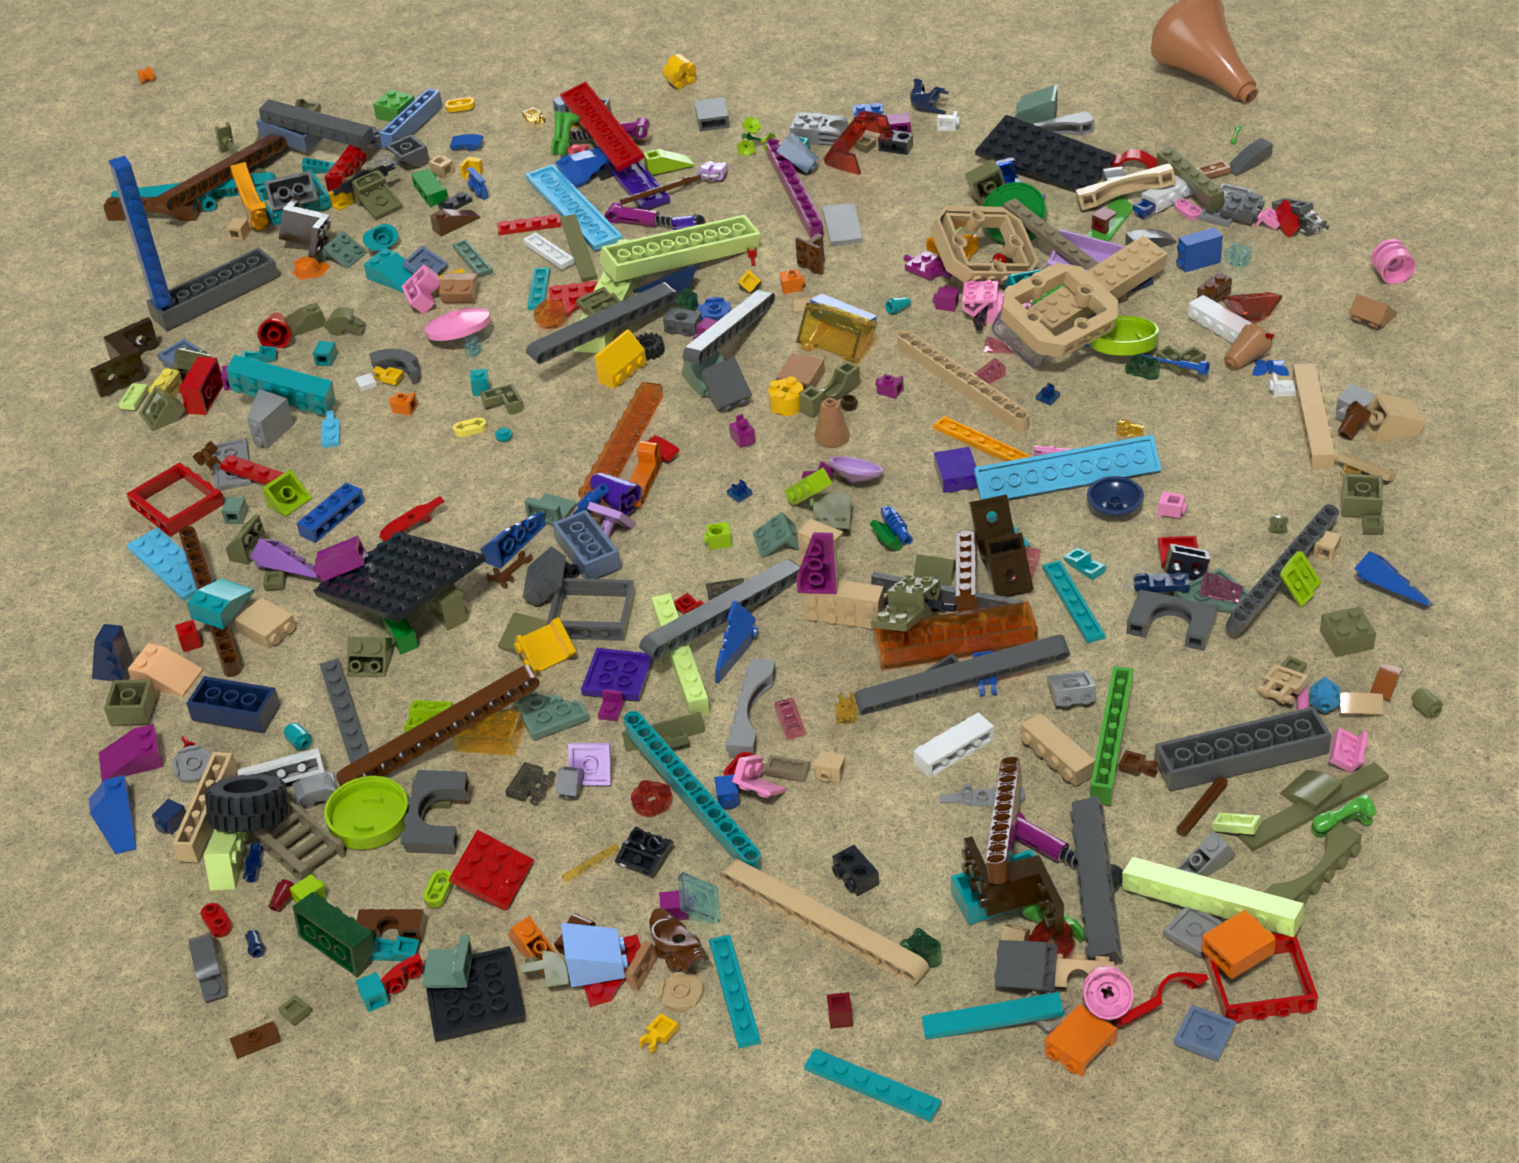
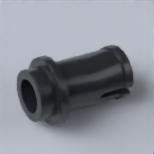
M565 561L564 573L568 578H576L579 574V568L576 564H570Z

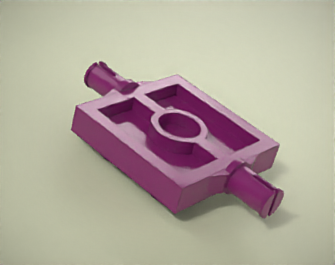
M924 251L916 257L906 254L903 258L904 261H907L905 264L906 271L926 279L933 280L939 276H944L948 279L952 277V274L946 271L941 257Z

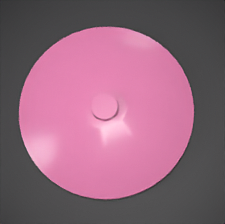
M484 308L458 309L433 319L425 326L424 330L427 338L430 340H453L483 329L490 323L491 317L489 311Z

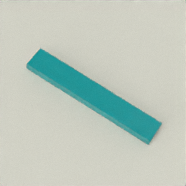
M1061 560L1043 564V571L1085 642L1088 644L1105 639L1104 631Z
M731 935L709 939V945L738 1049L761 1044Z
M1055 992L922 1016L925 1039L928 1040L1064 1016L1060 993Z

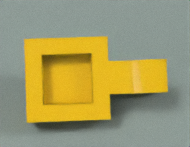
M376 366L372 370L374 373H377L374 379L395 386L404 377V370L392 367L383 369Z

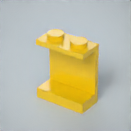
M559 617L551 620L549 625L522 637L521 635L516 636L515 643L513 644L516 652L521 654L523 658V666H531L535 673L564 661L576 653Z

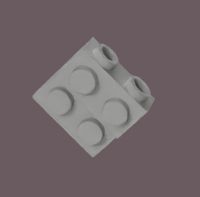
M1087 670L1047 676V682L1052 691V699L1056 706L1068 707L1071 704H1089L1092 701H1097L1096 685Z

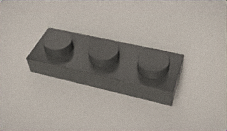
M1286 197L1272 202V208L1277 209L1283 200L1290 201L1292 213H1298V215H1305L1308 211L1314 209L1312 202Z

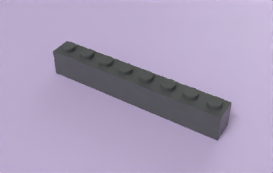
M270 99L259 108L262 122L363 149L374 139L372 126Z
M1094 796L1072 802L1073 811H1070V818L1075 827L1072 830V836L1077 844L1074 854L1077 862H1079V868L1076 869L1078 879L1081 881L1079 895L1084 904L1081 907V913L1086 922L1083 932L1086 940H1088V946H1086L1085 950L1089 960L1096 961V956L1110 957V962L1118 963L1123 962L1104 806L1098 797Z

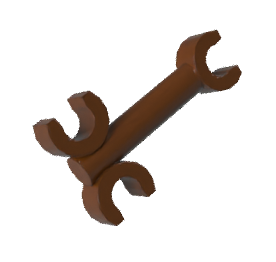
M209 441L201 451L192 456L199 465L206 459V466L210 470H213V466L216 463H221L216 456L211 455L218 449L212 441Z
M520 551L518 559L502 573H500L498 568H493L494 575L487 573V579L492 582L495 581L502 588L507 589V581L514 583V577L511 574L523 564L530 563L533 560L532 554L525 557V551Z

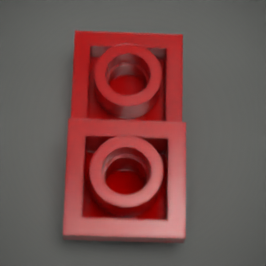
M1283 200L1275 212L1282 230L1287 237H1291L1299 229L1298 216L1292 214L1290 201Z
M656 435L647 441L659 444L661 460L663 461L674 459L675 455L680 451L677 446Z
M688 592L673 601L676 610L683 615L704 604L701 600L697 602Z
M419 953L400 962L383 976L381 982L386 995L400 992L403 988L407 987L405 980L416 978L423 973V962Z

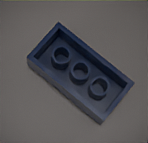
M204 676L186 705L191 720L264 733L279 708L280 702L276 688Z

